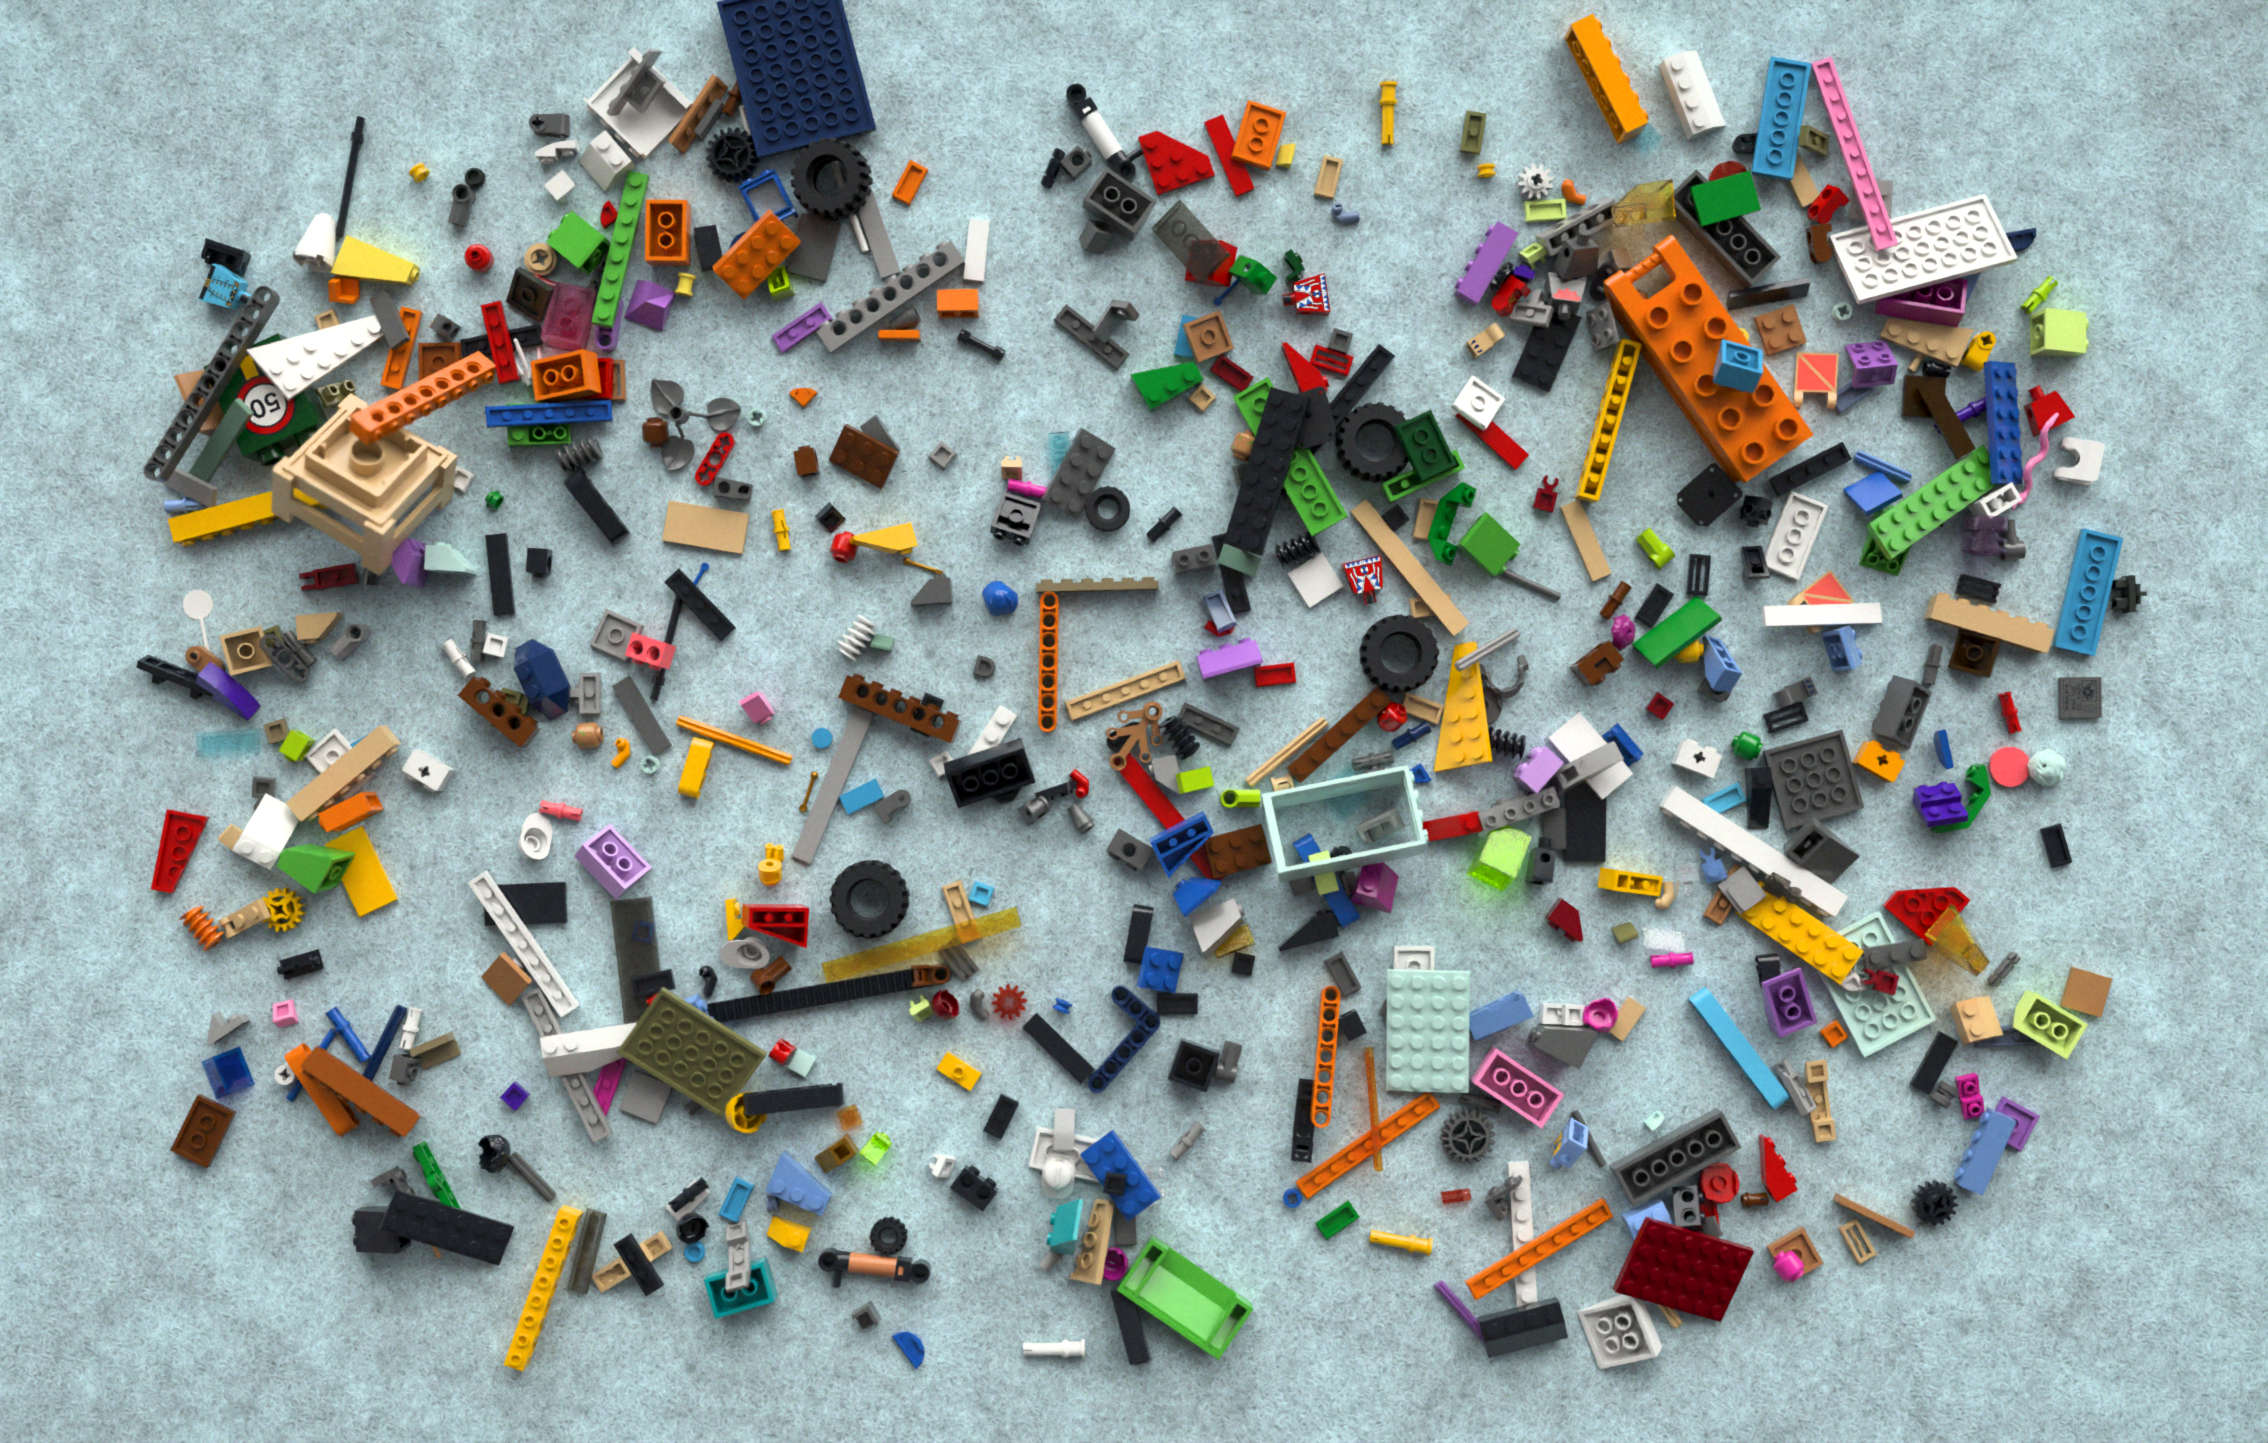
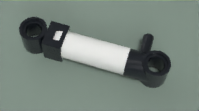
M1080 84L1070 85L1066 91L1068 105L1073 108L1075 116L1083 124L1112 171L1132 183L1136 177V168L1132 161L1144 154L1143 149L1139 147L1126 155L1098 112V108L1092 98H1087L1085 88ZM1074 93L1082 95L1079 100L1071 98ZM1123 169H1129L1131 174L1124 177L1120 172Z

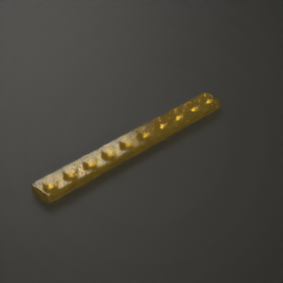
M1013 907L824 962L822 967L826 981L829 983L1022 926L1017 907Z

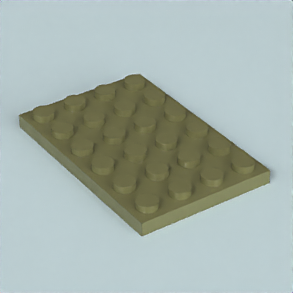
M664 987L658 992L617 1050V1053L719 1117L723 1116L727 1103L740 1093L767 1055V1052Z

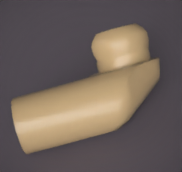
M1673 881L1663 882L1664 895L1662 898L1655 900L1657 909H1668L1674 901Z

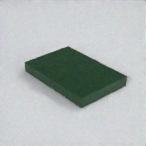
M1431 409L1393 427L1419 483L1457 465Z

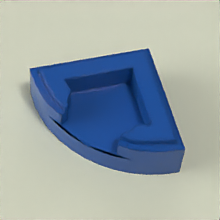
M1421 763L1409 770V772H1413L1415 783L1431 781Z

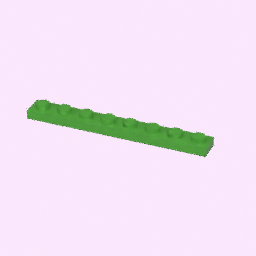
M628 171L592 317L593 325L612 329L614 327L647 191L648 174Z

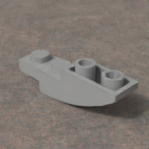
M1615 741L1610 742L1558 769L1544 787L1545 789L1554 787L1558 797L1583 781L1592 779L1624 760Z

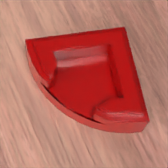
M610 200L603 205L600 222L604 229L615 223L618 215Z

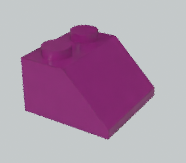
M1384 862L1359 867L1351 902L1391 913L1399 876Z

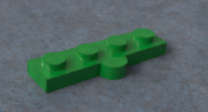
M426 1141L414 1146V1158L422 1165L423 1175L427 1179V1183L432 1189L434 1196L439 1198L443 1204L461 1209Z

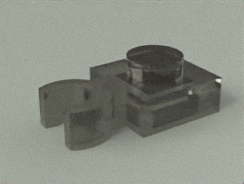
M1772 872L1762 885V890L1778 899L1784 896L1792 904L1795 903L1796 898L1800 897L1802 893L1800 888L1791 887V881L1775 872Z

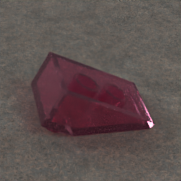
M556 281L540 336L544 346L569 352L586 350L590 337L596 290Z

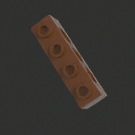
M482 676L481 678L472 677L457 696L517 746L526 748L541 730L537 726L538 722L529 715L526 717L521 713L523 709L514 702L512 704L506 700L507 696L498 689L495 691L491 688V683ZM486 692L489 695V700L483 703L481 697ZM500 705H502L505 709V712L502 716H499L497 713V709ZM516 718L520 721L518 729L513 727V721Z

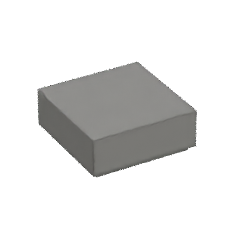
M940 441L928 457L943 469H946L957 453Z

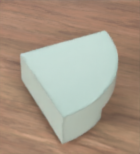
M1657 1110L1644 1121V1124L1648 1129L1654 1131L1663 1121L1664 1115L1660 1110Z

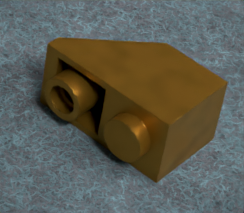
M847 1133L814 1158L826 1174L857 1154L859 1149Z

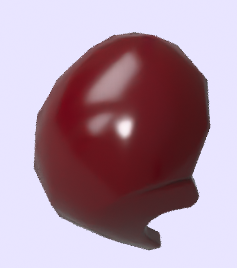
M947 989L939 990L933 996L931 1008L936 1017L942 1020H951L959 1015L958 1001Z

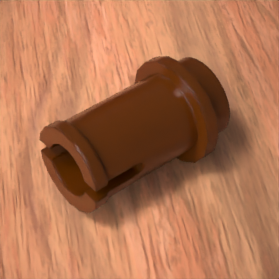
M1745 1192L1740 1197L1741 1205L1747 1209L1751 1206H1768L1769 1200H1760V1198H1768L1766 1192L1755 1194Z

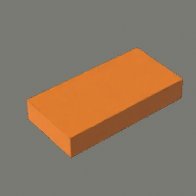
M910 160L891 196L910 206L928 173V169Z
M880 330L878 338L880 341H921V333L919 330Z

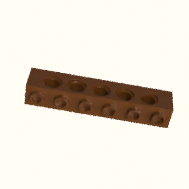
M856 673L853 676H846L838 698L946 742L954 743L962 720L958 719L959 715L947 711L946 714L939 711L940 707L930 703L928 706L920 704L921 700L913 696L907 699L902 696L903 692L896 689L885 690L883 689L884 685L876 681H872V684L865 682V677ZM865 686L868 689V695L862 698L859 691ZM884 694L887 697V702L881 706L878 703V697ZM899 702H904L906 705L903 713L897 711V704ZM922 709L925 715L922 720L918 721L915 713L917 710ZM937 717L943 719V725L940 728H936L934 725V720Z

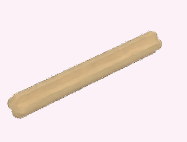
M1323 717L1318 719L1245 779L1248 785L1251 787L1256 785L1329 725Z

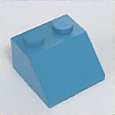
M1722 339L1713 370V383L1732 387L1741 392L1754 393L1763 374L1762 350Z

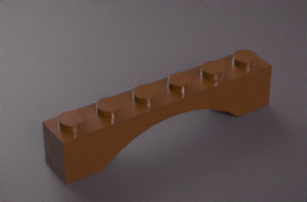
M1376 686L1324 735L1291 762L1286 769L1299 783L1303 782L1391 702V699L1379 686Z

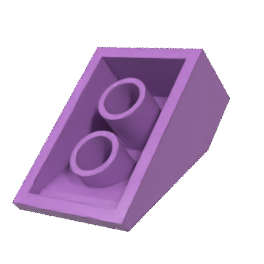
M1800 967L1762 982L1765 1014L1770 1029L1778 1037H1784L1818 1023Z

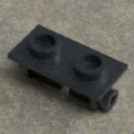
M319 949L279 960L280 966L277 967V972L279 975L282 974L284 980L324 969Z

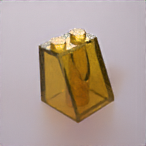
M1673 179L1634 186L1611 207L1613 228L1676 221Z
M1952 904L1925 933L1927 939L1942 956L1976 977L1990 963L1971 926Z

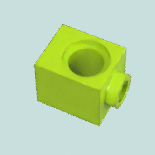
M291 730L279 751L284 754L283 757L288 761H303L304 755L309 752L315 740L299 730Z

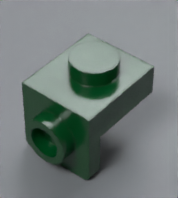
M1290 249L1283 257L1293 271L1285 279L1287 284L1291 281L1295 283L1302 279V274L1305 271L1301 264L1303 260L1300 255Z

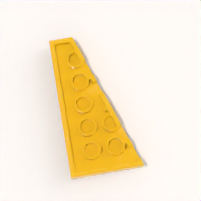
M1474 641L1455 645L1434 772H1443L1492 762L1479 661L1461 672L1457 671L1454 666L1456 661L1477 649V642Z

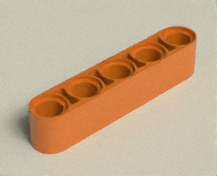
M302 1043L284 1055L285 1060L335 1133L342 1137L358 1127L360 1122L358 1119H355V1114L348 1103L337 1097V1091L334 1089L326 1090L319 1085L321 1082L316 1077L310 1079L302 1073L304 1069L300 1066L312 1052L305 1043Z

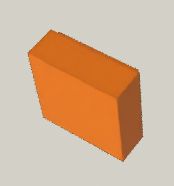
M1834 1020L1819 1031L1830 1048H1834L1849 1037L1837 1020Z

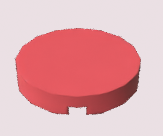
M2003 747L1991 755L1988 772L1997 784L2004 787H2015L2022 784L2028 778L2029 758L2022 750L2016 747Z

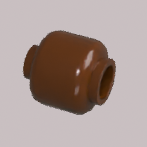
M662 417L646 418V421L642 423L643 441L650 443V447H662V443L669 440L668 423L663 421Z

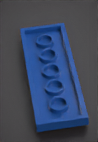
M1984 362L1991 484L2006 485L2011 482L2013 485L2023 484L2022 451L2020 449L2021 432L2019 429V409L2017 403L2018 390L2016 387L2017 370L2015 363Z

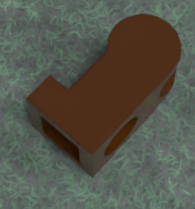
M1831 223L1808 227L1805 230L1810 259L1815 264H1823L1832 256V250L1828 246L1827 234L1832 231Z

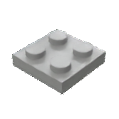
M1850 180L1848 220L1865 221ZM1876 180L1889 219H1891L1893 181Z

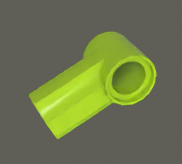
M1650 527L1635 538L1648 554L1650 562L1653 561L1655 563L1654 566L1658 570L1676 557L1673 550L1667 544L1662 543Z
M1227 789L1221 792L1219 801L1222 806L1228 808L1260 807V790ZM1227 793H1231L1234 796V801L1231 804H1226L1224 801V796Z

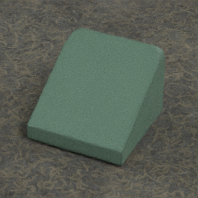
M875 634L870 647L892 652L894 637Z

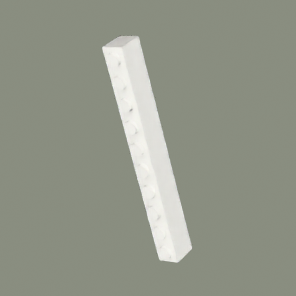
M1671 786L1659 805L1663 809V814L1670 818L1675 816L1681 820L1679 822L1680 825L1689 830L1692 827L1698 831L1696 835L1706 841L1708 838L1714 841L1713 846L1723 852L1725 849L1732 853L1730 857L1740 863L1742 860L1749 864L1748 868L1757 874L1759 871L1766 875L1765 879L1774 885L1779 883L1783 886L1782 890L1792 896L1793 894L1798 895L1800 902L1809 907L1812 904L1817 908L1816 912L1826 918L1828 915L1836 917L1848 898L1844 893L1677 786Z

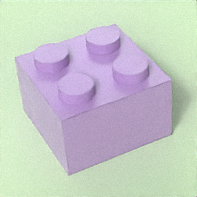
M1546 746L1533 747L1527 754L1528 759L1524 763L1520 762L1514 768L1515 774L1512 777L1529 792L1538 793L1564 762Z

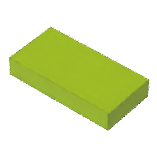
M1210 766L1175 774L1180 794L1215 786Z

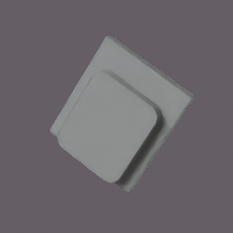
M1744 866L1717 885L1740 915L1767 896Z

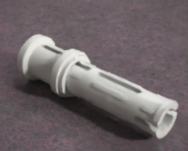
M1065 1339L1062 1343L1023 1344L1024 1356L1062 1355L1064 1358L1069 1356L1085 1358L1086 1353L1085 1339L1081 1341H1068V1339Z

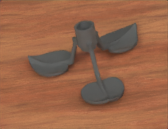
M652 380L651 397L654 407L658 412L668 415L672 421L676 422L675 427H677L680 438L675 435L670 436L669 440L663 443L661 447L662 458L669 471L683 468L694 456V443L691 440L684 439V433L680 426L689 420V416L710 418V425L714 429L726 431L736 423L741 413L740 405L727 398H716L710 401L707 405L709 414L687 411L679 406L684 400V391L678 383L669 380Z

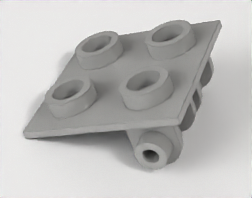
M1610 302L1586 312V323L1589 326L1591 343L1595 352L1603 348H1611L1612 344L1619 342Z

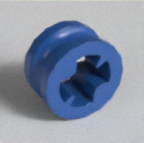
M1056 998V1004L1052 1008L1069 1014V1008L1073 1004Z
M1289 1188L1284 1192L1283 1200L1286 1206L1296 1208L1301 1204L1302 1196L1297 1189ZM1295 1193L1298 1200L1295 1203L1294 1201L1289 1203V1198L1287 1197L1289 1194Z

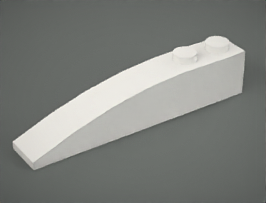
M636 1023L541 1037L542 1059L549 1076L555 1077L588 1072L623 1058V1056L617 1053V1050Z

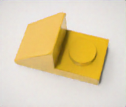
M736 898L725 900L728 941L736 939L746 928V926L741 924L742 918H738V915L741 914L740 902L737 903Z

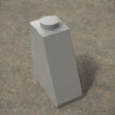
M1235 899L1189 916L1204 958L1209 957L1243 924L1241 916L1245 914L1241 904L1237 905Z

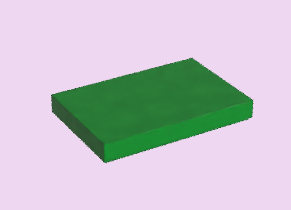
M1750 170L1689 188L1700 228L1761 210Z

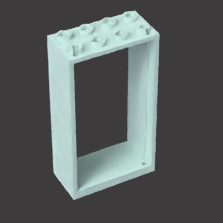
M1408 765L1262 794V806L1279 883L1424 854L1429 840L1426 829H1422V822H1424L1422 810H1418L1419 796L1417 790L1413 791L1415 780L1413 772L1408 770ZM1401 784L1415 842L1286 867L1274 809Z

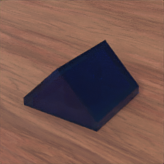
M240 1046L202 1061L216 1100L255 1084Z

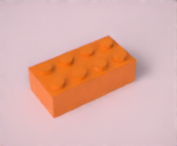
M769 209L712 267L714 272L745 300L801 241Z

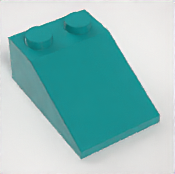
M1077 1199L1057 1206L1056 1213L1052 1212L1050 1225H1054L1053 1232H1048L1046 1245H1050L1049 1252L1074 1256L1083 1199Z

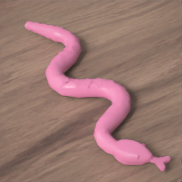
M2055 413L2041 429L2039 453L2031 458L2024 467L2023 480L2025 486L2023 492L2019 494L2022 500L2012 506V511L2015 510L2017 505H2021L2026 501L2033 483L2031 477L2032 469L2043 461L2049 449L2048 431L2059 416L2058 413Z

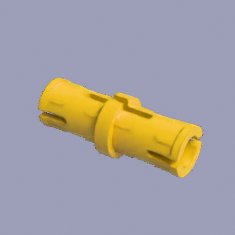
M784 509L771 511L775 528L773 529V534H776L778 551L790 550L789 527L786 525Z

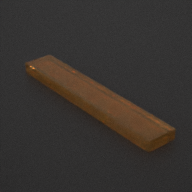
M1373 1046L1365 1047L1364 1050L1374 1171L1378 1172L1383 1171L1374 1052Z

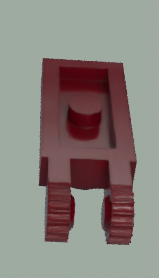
M355 563L320 568L312 572L299 574V579L305 580L314 577L315 584L301 586V591L303 592L359 584Z

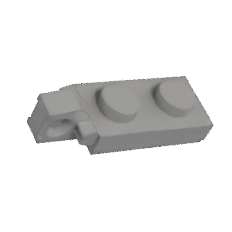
M1787 1059L1775 1064L1776 1073L1782 1079L1786 1091L1791 1095L1794 1105L1800 1114L1804 1116L1815 1110L1817 1106L1798 1071H1793Z

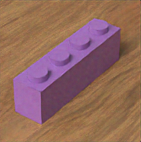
M1497 221L1495 226L1490 225L1485 233V236L1488 238L1484 244L1480 242L1474 253L1477 254V257L1474 261L1470 259L1464 269L1467 274L1464 279L1462 277L1458 279L1454 286L1457 289L1454 295L1476 306L1519 233Z

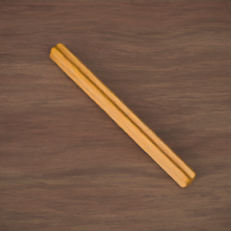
M679 716L676 725L785 765H790L792 761V755L684 716Z

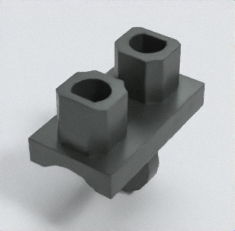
M2135 575L2123 576L2113 580L2111 588L2113 591H2121L2122 598H2114L2112 600V609L2122 611V613L2136 612V604H2141V597L2147 596V592L2141 591V584H2136Z

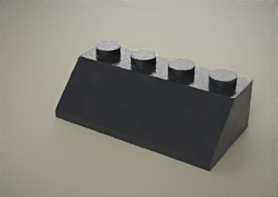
M1557 1297L1477 1317L1488 1358L1568 1338L1564 1316Z

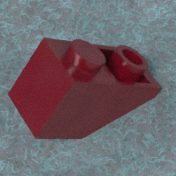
M1558 898L1545 916L1549 920L1547 924L1556 931L1559 928L1565 932L1563 936L1574 943L1575 940L1582 942L1583 934L1579 911L1562 898Z

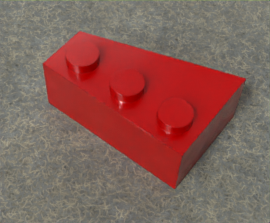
M743 904L742 925L807 948L809 907L802 904Z

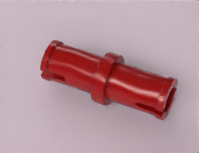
M2011 691L1998 694L2003 710L2001 715L2005 717L2008 733L2012 734L2016 733L2015 731H2022L2017 713H2019L2018 708L2014 706Z

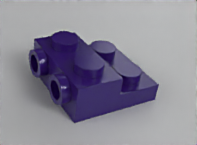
M1943 781L1935 786L1920 785L1914 789L1913 803L1927 828L1968 821L1969 815L1961 803L1962 795L1955 783Z

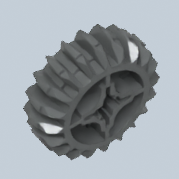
M1467 1108L1463 1109V1115H1461L1459 1110H1456L1457 1117L1455 1118L1452 1114H1449L1448 1116L1452 1121L1449 1123L1447 1120H1444L1443 1123L1448 1127L1440 1128L1441 1132L1446 1133V1135L1440 1136V1139L1445 1141L1441 1144L1442 1147L1448 1148L1446 1154H1452L1453 1160L1459 1157V1162L1462 1164L1465 1158H1467L1468 1164H1472V1158L1479 1162V1155L1486 1158L1487 1156L1484 1151H1492L1488 1144H1495L1494 1140L1489 1139V1137L1495 1136V1133L1490 1131L1494 1126L1487 1124L1490 1119L1488 1117L1483 1118L1482 1112L1476 1115L1475 1109H1471L1470 1114H1468ZM1470 1120L1479 1123L1483 1132L1473 1131ZM1460 1122H1463L1462 1129L1452 1134L1454 1128ZM1466 1132H1469L1472 1135L1470 1140H1468V1143L1467 1140L1463 1137V1135H1466ZM1483 1138L1480 1146L1472 1151L1474 1142ZM1452 1140L1463 1142L1466 1152L1456 1149L1453 1146Z

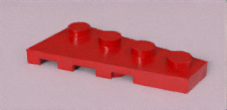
M172 809L166 810L151 886L152 890L167 893L175 892L210 818L209 816Z

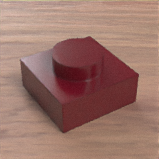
M1656 692L1645 709L1658 719L1664 720L1674 703L1659 692Z

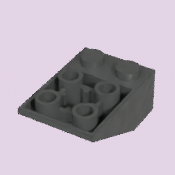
M1812 817L1784 844L1787 855L1799 865L1830 884L1860 857L1857 852L1815 817Z

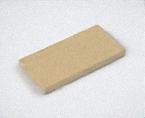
M669 501L662 541L743 554L750 514Z

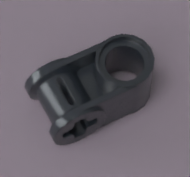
M1777 953L1755 956V962L1758 963L1756 969L1759 984L1762 989V982L1781 975L1780 960Z

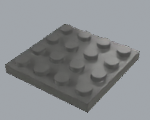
M1843 729L1762 751L1766 767H1771L1772 788L1784 829L1804 825L1812 817L1819 821L1864 808Z

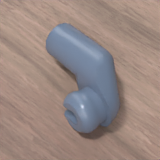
M1335 203L1332 205L1331 214L1340 223L1360 221L1358 211L1347 213L1341 204Z

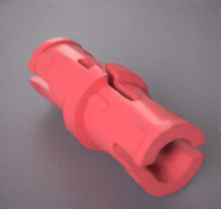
M542 800L540 804L542 808H539V813L554 815L558 819L567 818L578 822L581 821L582 816L580 814L583 813V809L569 807L565 803L555 804Z

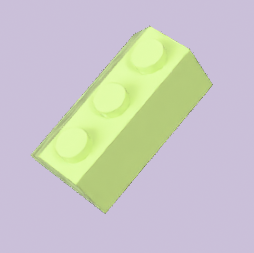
M2025 990L2015 1007L2013 1028L2065 1059H2068L2088 1025L2039 994Z

